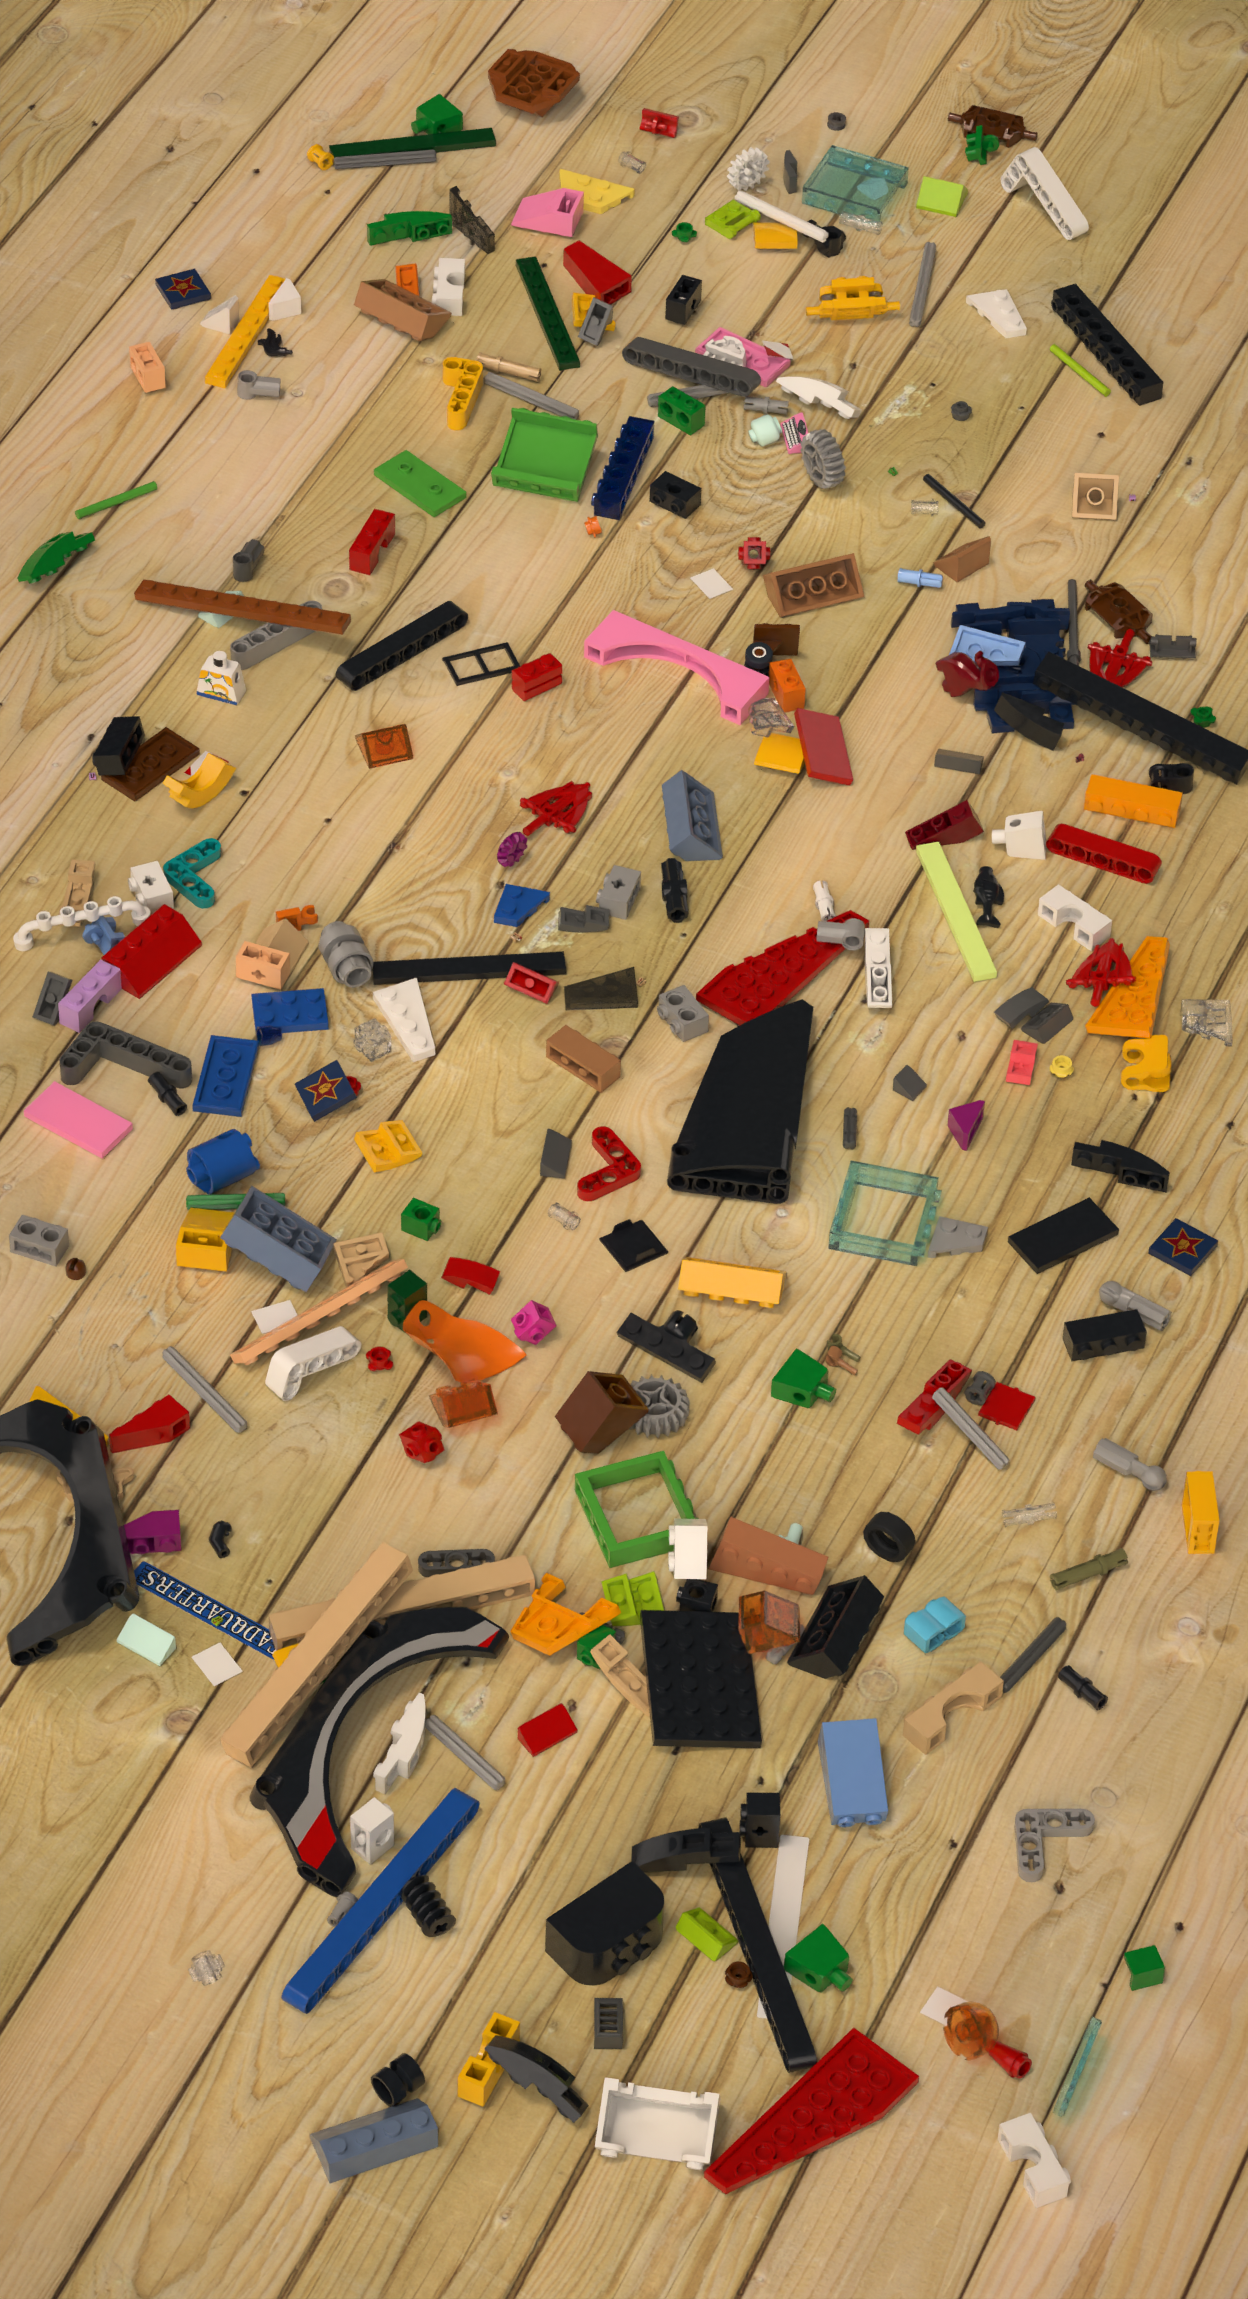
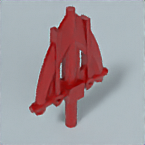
M1132 629L1126 631L1121 644H1116L1114 650L1111 649L1110 645L1102 647L1098 642L1088 644L1087 648L1091 651L1089 660L1090 672L1122 688L1135 680L1146 666H1152L1153 662L1148 656L1141 658L1135 652L1128 654L1129 645L1135 635ZM1109 662L1108 667L1104 673L1102 667L1104 663ZM1122 666L1125 667L1124 673L1117 676Z
M570 781L562 787L546 790L528 799L521 798L520 806L522 808H530L533 815H539L538 818L523 828L524 835L529 836L545 824L549 827L553 823L556 828L563 827L565 833H575L577 830L575 826L584 815L587 803L592 798V792L589 791L590 783L574 785V782ZM573 804V806L568 811L564 812L568 807H570Z
M1110 938L1101 947L1096 945L1093 953L1079 966L1072 979L1066 980V985L1069 988H1075L1078 985L1088 988L1093 985L1094 990L1090 1004L1097 1007L1100 1005L1103 990H1108L1110 984L1113 987H1117L1120 983H1124L1127 986L1134 983L1136 976L1132 975L1130 961L1124 952L1123 943L1118 945L1113 938ZM1114 962L1116 964L1115 970L1111 971L1112 963ZM1098 964L1097 970L1093 971L1094 967Z

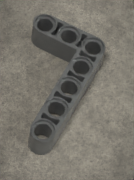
M98 1021L89 1023L59 1059L61 1081L66 1085L80 1083L101 1057L148 1077L155 1072H160L164 1079L175 1088H186L192 1083L191 1060L186 1056Z

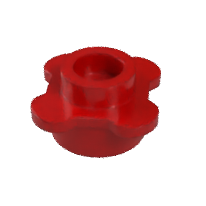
M381 1346L374 1347L366 1353V1359L369 1360L368 1369L370 1371L391 1369L393 1367V1362L390 1360L391 1351Z

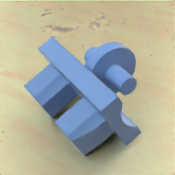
M100 916L98 920L87 924L82 935L86 943L98 945L103 955L125 938L123 932L114 933L116 929L114 918Z

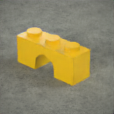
M496 2012L493 2013L482 2033V2043L476 2058L469 2056L458 2076V2097L484 2107L504 2071L500 2064H496L491 2060L484 2048L495 2035L520 2041V2022Z

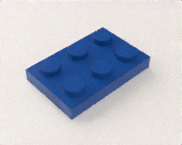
M324 988L251 994L256 1035L329 1030Z

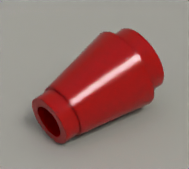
M996 2041L989 2050V2055L1012 2078H1023L1031 2068L1032 2061L1028 2058V2054L999 2041Z

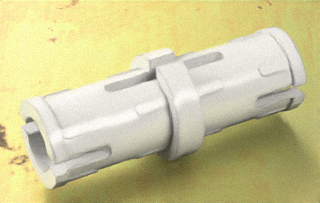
M817 881L813 885L816 895L815 905L820 911L821 921L827 922L826 917L828 920L836 917L833 909L834 899L829 893L828 883L822 881V888L821 881Z

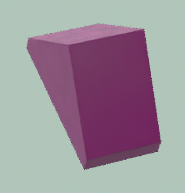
M983 1100L949 1109L947 1126L964 1151H967L983 1120L985 1101Z

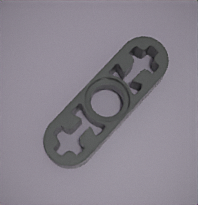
M488 1549L426 1551L418 1558V1571L422 1576L430 1577L435 1574L440 1575L461 1568L482 1565L481 1560H485L486 1563L495 1562V1556ZM452 1560H461L464 1564L460 1567H453L449 1563ZM441 1561H445V1566H441ZM432 1562L433 1566H428L427 1563Z

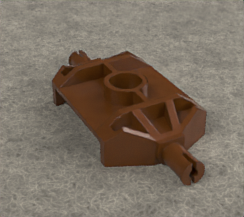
M972 105L962 115L951 112L948 115V121L960 123L964 138H966L969 132L976 133V126L983 125V135L991 134L998 137L999 140H1006L1007 148H1010L1024 138L1033 141L1037 140L1038 133L1027 131L1026 127H1024L1023 117L975 105Z
M1091 579L1086 581L1084 586L1091 593H1089L1085 601V610L1088 611L1092 608L1115 630L1114 637L1116 639L1123 638L1126 631L1132 629L1135 632L1134 637H1140L1148 644L1151 635L1146 629L1152 623L1153 614L1121 584L1114 582L1098 587Z

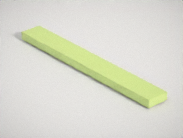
M934 842L917 845L916 853L973 982L996 978V968L940 843Z

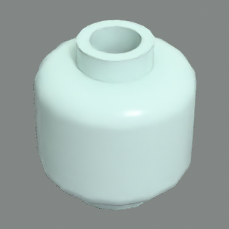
M766 414L751 421V430L748 433L753 443L757 441L763 447L779 440L782 429L776 417Z

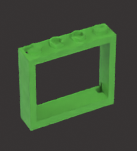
M664 1451L575 1474V1493L609 1568L673 1552L674 1545H669V1530L617 1543L594 1493V1489L660 1472L681 1519H699L694 1517L692 1502L689 1498L686 1499L681 1479H677L675 1476L673 1461L667 1459Z

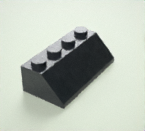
M865 1575L829 1585L787 1663L794 1668L824 1679L843 1675L848 1670V1664L853 1655L859 1650V1644L863 1636L869 1631V1625L874 1616L879 1612L880 1605L885 1596Z

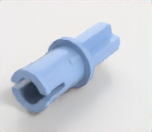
M900 568L897 581L899 583L916 584L917 587L923 585L940 588L943 583V576L941 574L923 572L922 569L914 571Z

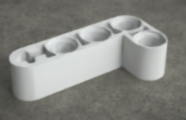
M340 1326L283 1347L271 1359L265 1384L283 1401H289L297 1394L302 1377L352 1359L360 1351L361 1342L347 1329Z

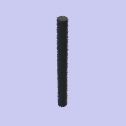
M926 474L923 477L925 483L978 528L985 526L986 522L930 474Z

